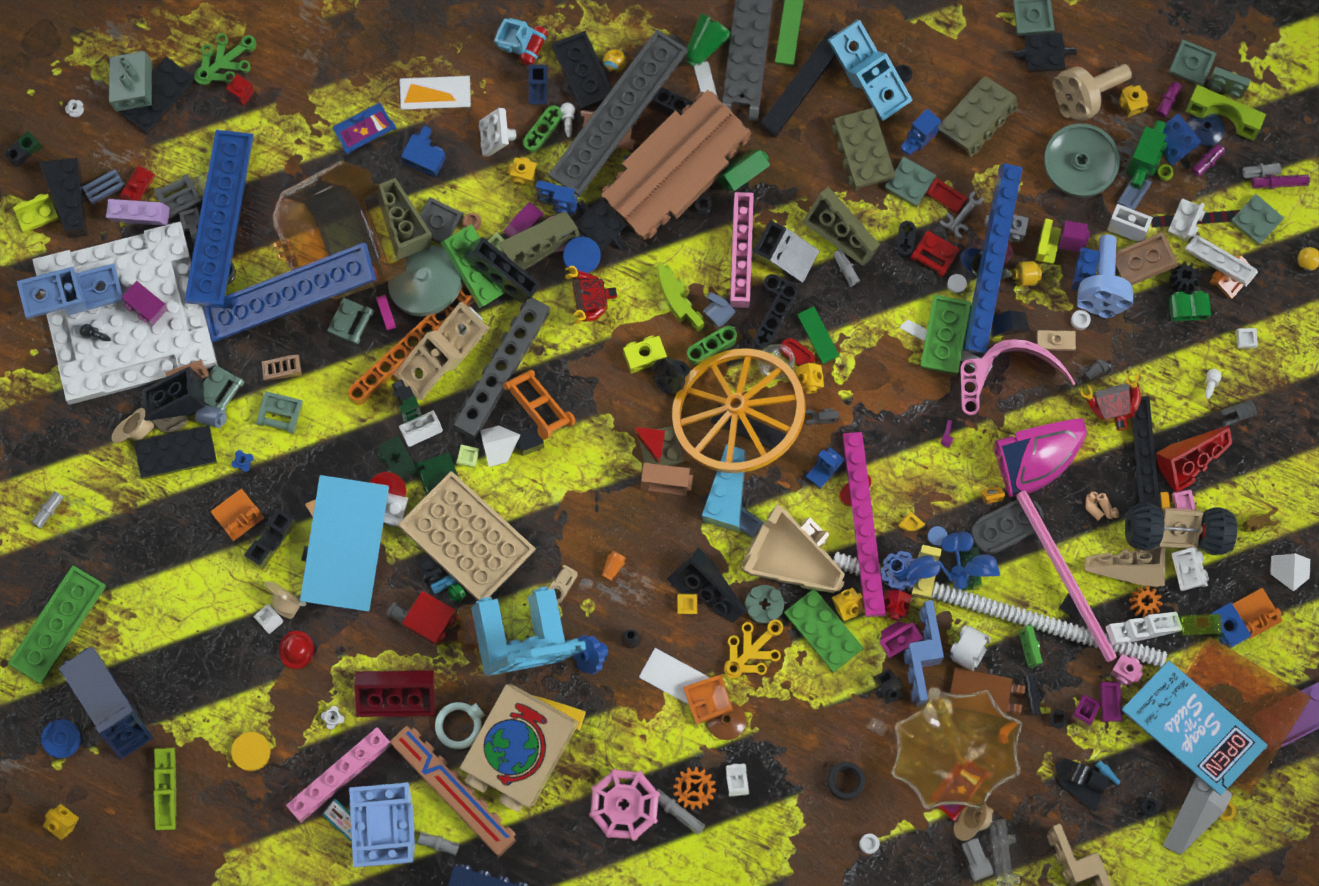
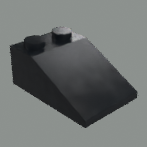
M189 366L143 389L144 420L185 416L204 408L203 378Z

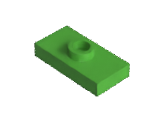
M1033 625L1026 626L1019 631V636L1029 668H1033L1043 662L1039 651L1040 644L1036 640Z

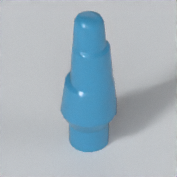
M1100 760L1095 765L1101 774L1110 777V781L1116 785L1120 783V780L1107 764Z

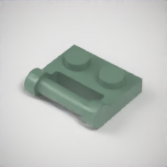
M343 298L327 332L358 345L361 340L360 336L369 317L373 316L374 310ZM360 312L363 315L353 335H350L348 333Z
M215 365L203 383L205 404L226 411V406L238 388L243 386L244 381ZM228 382H232L221 402L216 403Z
M265 391L256 425H267L287 430L288 433L294 434L303 401ZM266 412L291 418L290 423L266 418Z

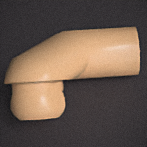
M1091 492L1086 497V510L1099 521L1105 514L1097 507V496L1099 494Z
M1099 494L1097 500L1106 517L1112 520L1113 518H1118L1119 510L1112 508L1106 494Z

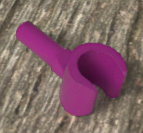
M951 420L947 421L946 430L941 439V444L947 448L950 447L954 439L949 436L952 425Z

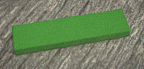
M785 0L775 60L777 65L790 67L794 65L803 0Z

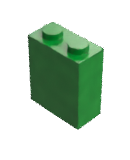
M749 149L729 163L730 167L719 175L717 181L723 190L735 191L769 167V157L764 151Z

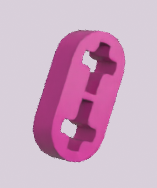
M385 294L376 297L387 331L396 328Z

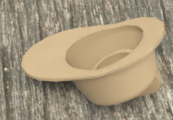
M139 408L118 424L112 434V441L120 443L127 438L141 440L153 429L154 424L150 420H144L145 410Z
M269 581L265 583L266 587L273 593L272 606L278 614L292 619L300 606H306V602L300 601V598L294 596L280 585Z
M975 797L971 799L954 824L955 836L961 841H967L975 836L978 831L987 829L992 821L993 809L988 807L982 798Z

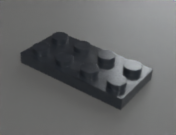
M586 31L551 44V48L580 111L602 103L612 88Z
M165 56L152 71V105L118 111V113L148 135L194 83L195 78Z
M208 425L134 441L142 480L217 463L211 428Z

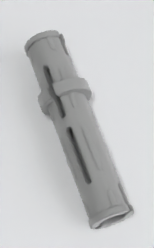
M658 789L657 792L660 793L658 804L664 808V811L676 817L696 835H699L705 825L677 804L675 799H671Z

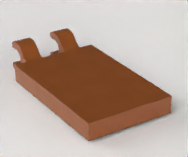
M954 668L947 707L1003 718L1006 717L1007 713L1020 715L1022 705L1009 704L1010 694L1023 696L1025 686L1012 685L1011 678Z

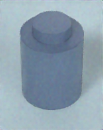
M205 405L204 408L196 411L195 418L198 423L220 428L226 423L227 416L223 409Z

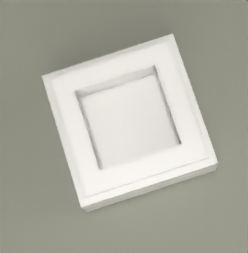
M1256 328L1236 330L1238 349L1258 347Z

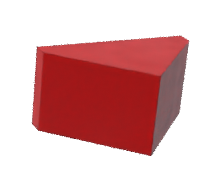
M637 427L635 435L657 463L661 462L665 431Z

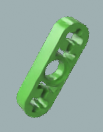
M558 106L548 107L524 138V149L528 153L537 152L561 122L562 112ZM555 112H557V118L553 117L551 119L552 125H550V123L548 122L551 118L550 113L554 114ZM541 125L548 127V131L544 134L539 133L537 130ZM535 135H536V136L538 137V138L535 140V145H536V146H533V145H532L531 147H528V146H529L528 141L533 142V140L535 139Z

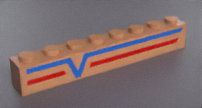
M406 726L390 741L391 745L499 858L516 842L514 838L516 834L509 826L504 828L500 823L502 819L495 812L491 814L486 809L488 807L487 803L481 797L477 799L473 795L475 791L468 784L464 786L460 782L461 776L454 769L450 771L446 767L448 764L441 755L437 757L433 753L435 749L427 741L423 743L419 739L421 735L414 727L410 729Z

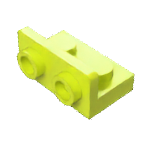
M39 194L34 199L21 201L17 206L13 207L23 233L59 220L49 194Z
M1045 219L1035 258L1036 261L1054 264L1061 229L1052 227L1053 220Z

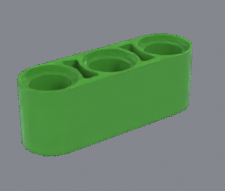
M725 326L693 344L687 350V362L692 366H697L707 358L732 347L736 342V330L731 326ZM731 334L733 338L726 340L723 338V335ZM714 343L717 347L709 349L707 344ZM697 352L700 354V357L694 359L690 354Z

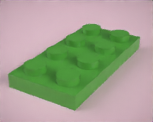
M471 224L442 241L441 244L476 304L481 308L506 293V291L463 258L470 244L480 238Z
M939 295L933 296L920 368L958 375L971 306L970 301Z
M811 590L784 612L785 616L832 673L836 672L864 649L816 590Z

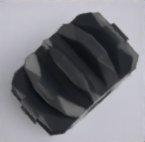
M1183 261L1182 265L1178 263L1177 267L1171 269L1170 273L1172 275L1169 277V280L1173 281L1171 287H1178L1177 292L1183 289L1185 294H1187L1189 290L1193 292L1196 289L1195 286L1200 285L1199 279H1201L1202 275L1198 274L1199 268H1192L1194 266L1193 263L1187 266L1186 261Z

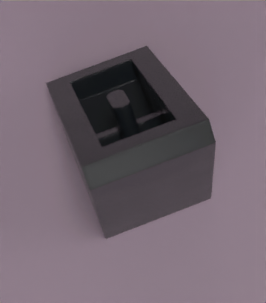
M1009 310L993 317L991 326L992 338L1029 331L1026 312Z

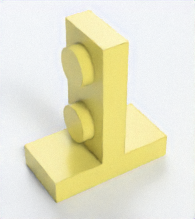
M922 545L918 557L933 556L935 561H938L942 549ZM935 576L918 579V582L913 586L911 595L931 599Z

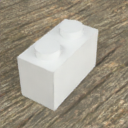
M1117 204L1107 230L1140 242L1145 239L1153 217Z

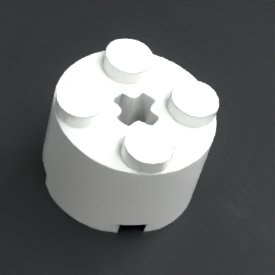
M964 626L959 635L961 636L959 643L955 642L951 648L950 658H952L953 662L974 671V667L978 666L986 652L984 645L986 643L989 644L991 637L971 626Z

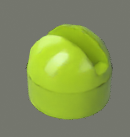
M1167 164L1160 166L1158 169L1159 178L1164 181L1170 180L1173 176V168Z

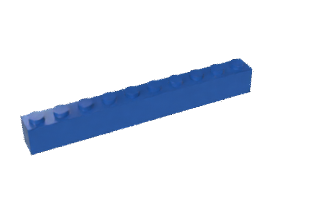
M1006 163L999 166L963 351L980 355L987 352L1023 167Z

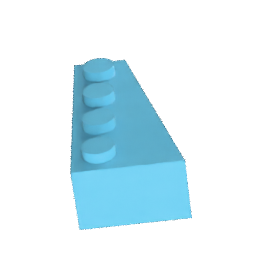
M726 444V447H725V450H724V453H723L721 462H726L727 449H728V445H727V444ZM734 447L732 463L745 462V450ZM717 471L702 514L704 522L740 533L744 472L725 473Z

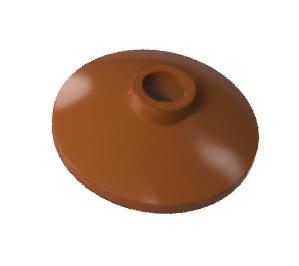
M731 702L733 711L707 721L710 732L721 740L735 739L745 729V713L734 702ZM725 716L730 717L731 721L729 723L723 721Z

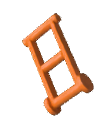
M532 369L503 383V388L512 393L538 425L537 431L542 439L550 438L551 432L565 425L571 427L575 424L574 415L569 411L563 412L535 378V372ZM528 380L541 397L528 402L516 385ZM547 403L560 420L547 425L534 408Z

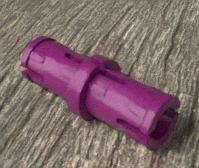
M1171 82L1166 94H1163L1162 101L1155 111L1157 116L1166 118L1170 108L1176 103L1175 99L1182 89L1180 83Z
M1217 143L1213 149L1201 157L1202 159L1191 168L1192 173L1200 177L1209 167H1213L1215 161L1225 153L1223 146Z

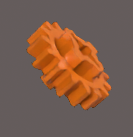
M695 767L693 772H691L690 768H687L686 774L681 771L680 775L682 778L676 777L675 781L678 785H673V789L678 790L674 793V797H680L677 801L678 804L684 802V808L690 805L691 811L694 810L695 806H698L699 810H702V804L708 806L707 800H713L714 797L711 793L716 792V789L711 788V786L715 785V781H709L712 775L705 776V769L700 773L698 772V767ZM691 776L700 777V779L694 780L691 778ZM684 782L687 788L682 794L681 786ZM707 784L708 792L705 796L702 789ZM691 785H693L694 787L700 785L698 787V793H696L695 791L690 792ZM697 798L698 801L693 802L689 801L688 799Z

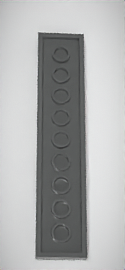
M657 29L548 174L549 177L564 187L575 189V195L580 197L686 55L688 49Z

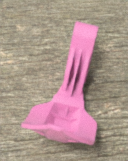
M1016 339L1001 341L990 348L982 358L969 359L962 363L960 369L962 411L969 416L975 415L978 412L979 395L993 359L1000 353L1018 351L1037 356L1062 373L1072 383V386L1075 385V382L1062 363L1048 350L1038 344ZM968 363L972 364L975 368L971 374H967L964 371V366ZM966 383H973L975 391L972 393L966 392L964 388ZM967 402L975 403V411L968 412L965 409Z

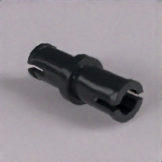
M1035 675L1024 676L1026 690L1024 696L1028 702L1029 716L1042 714L1039 703L1040 692L1037 691Z

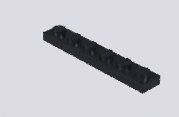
M1141 396L1138 410L1134 412V417L1131 418L1139 503H1151L1160 508L1150 397Z

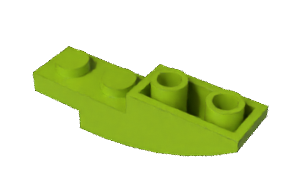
M660 262L658 264V278L662 294L669 309L679 323L687 319L695 330L699 332L704 328L703 316L691 308L692 304L686 297L682 298L685 296L684 288L686 287L684 283L672 275L673 271L668 265L664 266Z

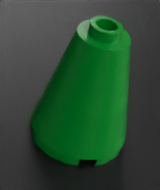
M701 13L687 46L688 52L685 55V61L693 67L695 65L700 66L731 36L730 31L719 22L711 20V17Z

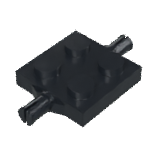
M1062 32L1025 34L1024 50H1013V58H1024L1027 63V72L1065 70V56L1076 55L1077 48H1065Z
M603 198L591 207L583 200L578 203L577 206L584 214L575 222V225L587 238L596 242L600 252L612 243L619 250L626 246L619 236L628 227V224Z

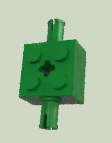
M1160 120L1155 121L1153 128L1145 127L1126 171V174L1133 176L1130 186L1134 189H1141L1143 181L1148 180L1149 176H1154L1166 148L1167 142L1164 140L1167 134L1163 133L1166 124Z

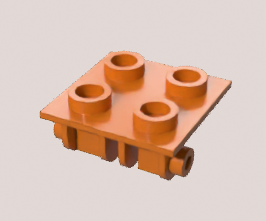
M242 488L210 511L233 541L264 519L259 509L253 504Z
M1263 588L1233 604L1252 635L1249 639L1282 622L1279 616L1281 615L1280 609H1275Z

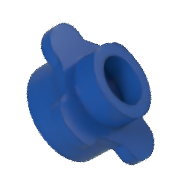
M238 450L235 453V460L231 463L232 467L247 472L250 470L251 461H253L254 457L252 454H245Z

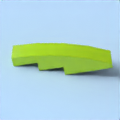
M175 747L155 748V830L176 829Z

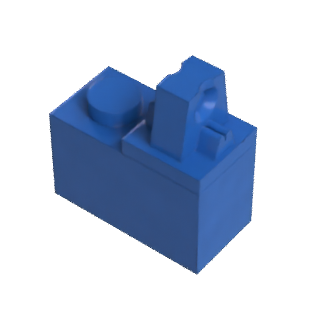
M927 108L912 123L911 130L908 132L907 138L900 150L907 156H910L916 150L921 151L938 133L941 120Z
M424 126L420 134H412L401 159L402 163L436 178L446 159L445 152L438 146H430L431 140L429 137L431 129Z
M1081 247L1077 257L1071 289L1078 291L1079 285L1084 279L1095 276L1100 251Z

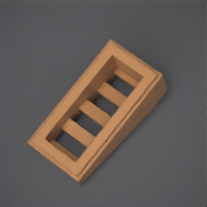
M299 354L262 361L264 381L302 376ZM294 362L295 368L293 370H291L290 363ZM285 363L287 364V371L283 369V364ZM279 364V373H276L275 365ZM271 365L272 374L269 375L268 366Z

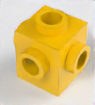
M1131 85L1123 89L1119 103L1121 108L1125 109L1127 116L1131 117L1146 111L1148 98L1145 90H1142L1140 85L1135 87Z
M525 157L515 158L508 168L510 181L519 186L524 184L528 186L533 185L537 172V163L531 162L530 159Z
M807 363L795 368V374L806 394L816 393L817 389L824 387L821 365Z
M853 587L832 597L836 611L843 621L857 617L865 612L862 605L864 604L863 596L861 593L857 594Z
M60 804L55 809L51 808L46 813V821L43 827L62 840L73 831L79 817Z

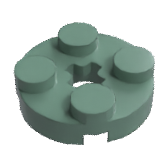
M760 585L754 587L747 595L745 609L754 622L766 625L772 620H777L782 615L784 600L779 590L769 585ZM767 600L770 607L768 606L766 610H763L759 602Z

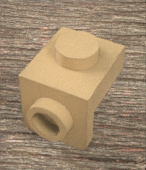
M807 517L800 527L810 535L819 547L823 546L827 541L826 538L829 536V533L823 531L810 517Z

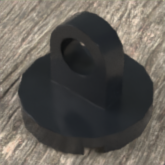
M670 357L660 358L652 367V372L655 375L653 379L657 387L663 393H670L671 395L683 389L685 377L690 371L685 362L676 361Z

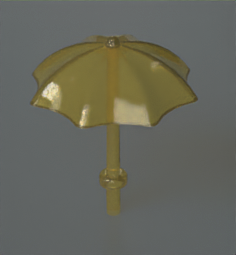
M931 688L928 691V701L911 717L895 725L898 752L896 761L891 769V775L908 784L919 796L923 807L926 809L948 804L966 805L974 809H980L984 806L989 795L999 785L1020 774L1021 768L1017 759V743L1023 729V723L1004 713L995 703L988 690H981L972 694L955 695L942 692L938 688Z

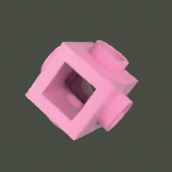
M1122 654L1110 674L1116 677L1117 682L1120 684L1131 686L1133 681L1137 683L1143 673L1140 672L1142 665L1139 664L1140 662L1132 656L1127 657Z

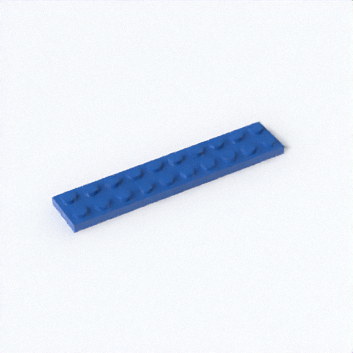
M216 130L185 295V303L222 308L224 306L254 139L251 133Z
M361 243L225 296L223 308L202 305L211 341H219L376 281L367 244Z

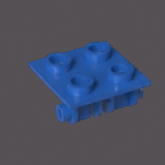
M1179 113L1169 120L1164 128L1163 133L1167 134L1164 141L1167 142L1163 155L1173 166L1191 150L1197 149L1202 142Z

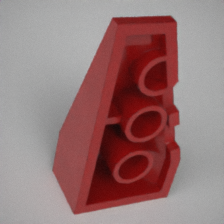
M1225 426L1180 441L1156 453L1159 470L1174 492L1177 493L1191 485L1196 480L1195 477L1201 471L1204 472L1208 468L1207 465L1213 458L1217 459L1232 444L1230 427Z

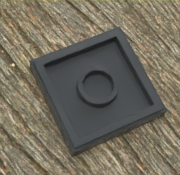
M429 197L420 213V217L432 234L431 240L442 245V241L453 235L463 217V213Z

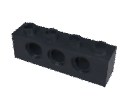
M483 237L472 242L463 258L520 303L532 298L540 285L536 279Z

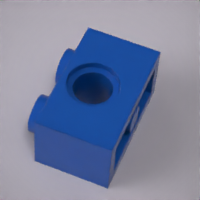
M1232 602L1209 615L1210 622H1216V624L1210 627L1217 631L1221 645L1228 650L1252 636ZM1224 623H1229L1232 626V631L1225 630Z

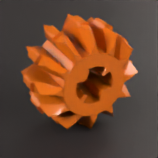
M1146 586L1144 590L1142 587H1138L1137 592L1133 591L1131 593L1134 598H1130L1129 602L1134 605L1130 607V610H1137L1135 616L1142 613V618L1147 615L1160 612L1158 607H1161L1163 603L1157 601L1161 598V595L1155 596L1157 591L1155 588L1150 592L1149 586ZM1144 599H1147V602H1149L1147 606L1142 603Z

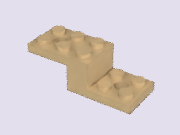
M460 302L438 330L428 332L395 371L394 375L399 380H403L406 387L410 386L413 394L419 400H423L445 372L455 370L489 327L463 302ZM461 324L466 326L467 331L465 334L460 332ZM417 368L423 371L422 378L416 375Z
M1061 824L1053 826L1048 831V842L1056 850V854H1054L1058 865L1063 867L1064 872H1062L1066 884L1069 883L1070 886H1075L1093 879L1092 886H1112L1098 853L1076 861Z

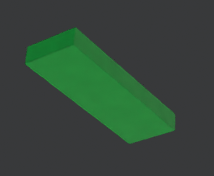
M813 306L798 313L797 317L821 364L824 365L839 358L840 355L815 307Z

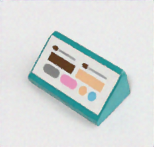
M334 799L322 815L346 838L352 841L351 813Z

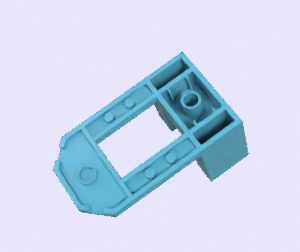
M548 587L537 588L535 591H532V595L527 597L535 637L527 638L522 643H520V640L506 643L498 599L492 600L491 597L481 598L471 607L485 676L559 663L586 649L585 641L578 642V639H573L565 642L554 589L548 590Z

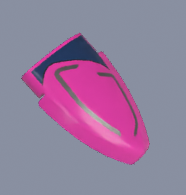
M1083 418L1018 431L1015 434L1016 437L1010 436L995 441L993 445L994 454L1009 497L1016 496L1024 490L1028 494L1035 492L1054 481L1068 468L1078 454L1087 434Z

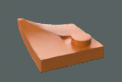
M722 675L683 687L697 725L733 711Z

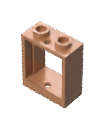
M643 463L641 491L687 496V490L691 491L693 475L689 474L690 468Z

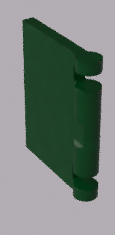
M449 452L415 464L416 468L425 467L424 470L418 471L426 496L451 471L458 477Z

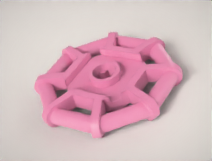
M614 768L598 784L592 786L591 812L589 816L593 818L606 834L605 837L632 839L635 841L650 826L657 823L658 797L660 793L650 784L642 771H623ZM619 778L634 779L632 785L620 784ZM614 780L615 786L607 793L603 791ZM638 782L648 792V795L643 796L636 788ZM600 794L605 797L604 809L599 810ZM623 799H627L626 801L629 803V807H626V810H622V807L619 806V802H623ZM647 799H650L649 815L644 813V803ZM605 813L612 821L610 827L600 814ZM641 816L647 819L634 829L633 823ZM617 824L628 825L629 831L614 829Z

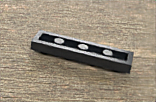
M725 413L713 416L711 423L716 424ZM730 417V419L723 425L722 428L730 431L732 417ZM747 417L764 447L771 450L774 449L787 435ZM738 419L736 434L753 441L742 420Z

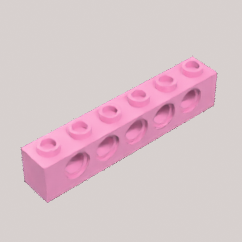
M735 192L731 307L749 308L754 193Z
M378 727L375 728L286 806L302 823L391 746L390 741Z

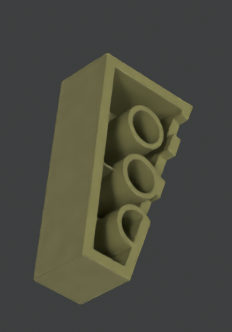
M394 178L379 184L378 201L396 260L398 261L429 248L432 234L397 179Z
M829 187L819 194L803 220L804 224L863 266L873 257L880 246L879 242Z
M564 211L500 242L499 246L504 255L523 270H526L572 239L580 236V233L568 213Z

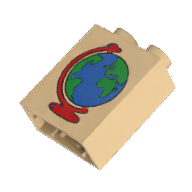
M506 684L460 769L468 773L464 781L482 792H485L489 785L503 792L499 801L517 812L521 810L523 804L527 807L533 806L580 722L517 686Z

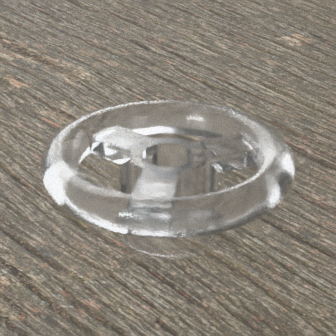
M773 344L763 350L767 353L773 351V355L782 361L784 360L780 358V350L786 352L789 356V364H786L791 369L794 368L795 356L787 346ZM758 360L759 371L765 377L770 374L768 372L769 369H772V371L776 369L773 365L768 363L763 365V361ZM781 373L775 379H781L785 377V374Z

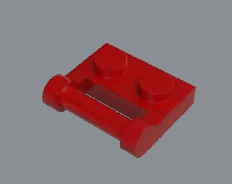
M927 230L910 259L923 263L938 272V275L944 277L960 249ZM924 251L945 264L941 266L922 255L921 252Z

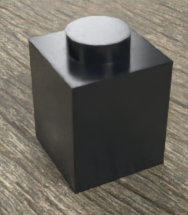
M538 426L518 433L520 437L515 446L517 451L522 452L523 456L545 448L544 441L537 431Z

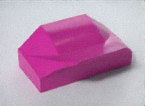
M898 621L881 631V641L879 643L888 658L891 659L904 652L909 643L920 642L923 637L913 622L906 624Z

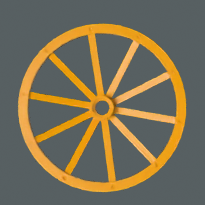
M756 349L727 350L702 361L685 377V385L681 391L676 393L673 403V427L683 449L699 464L725 473L748 472L775 461L794 443L805 418V396L794 371L778 357ZM744 359L737 391L733 394L717 365L730 360ZM751 359L760 360L776 367L774 371L743 395ZM712 368L728 397L726 399L691 388V386L703 373ZM781 373H784L790 380L795 390L794 395L749 400ZM687 394L724 405L681 419L682 406ZM797 401L796 415L791 427L749 408ZM740 404L739 407L733 408L735 405ZM725 413L695 448L688 442L682 426ZM746 414L788 434L774 449L766 453ZM732 417L726 462L716 461L701 454L700 452ZM738 419L742 420L761 457L750 461L732 463Z

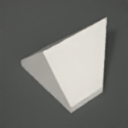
M501 426L480 430L489 467L508 463L520 434Z
M1298 554L1271 556L1270 575L1294 591L1309 579L1310 559Z

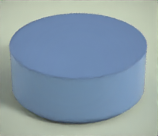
M940 526L931 528L928 533L929 543L936 547L941 546L942 540L947 536L946 530Z

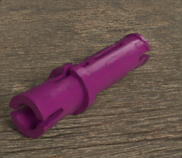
M1308 174L1252 177L1251 184L1252 189L1269 188V190H1274L1278 187L1309 186L1310 177Z

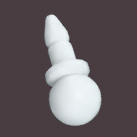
M564 103L560 108L562 112L561 119L565 123L567 137H571L575 108L571 103Z
M1210 369L1206 374V399L1211 397L1214 388L1218 386L1221 380V373L1217 369Z

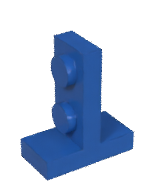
M829 448L827 452L822 450L817 457L816 465L806 475V478L821 490L845 459L832 448Z

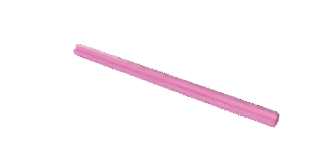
M1025 490L1019 492L1016 495L1019 503L1107 662L1114 660L1116 654L1029 495Z

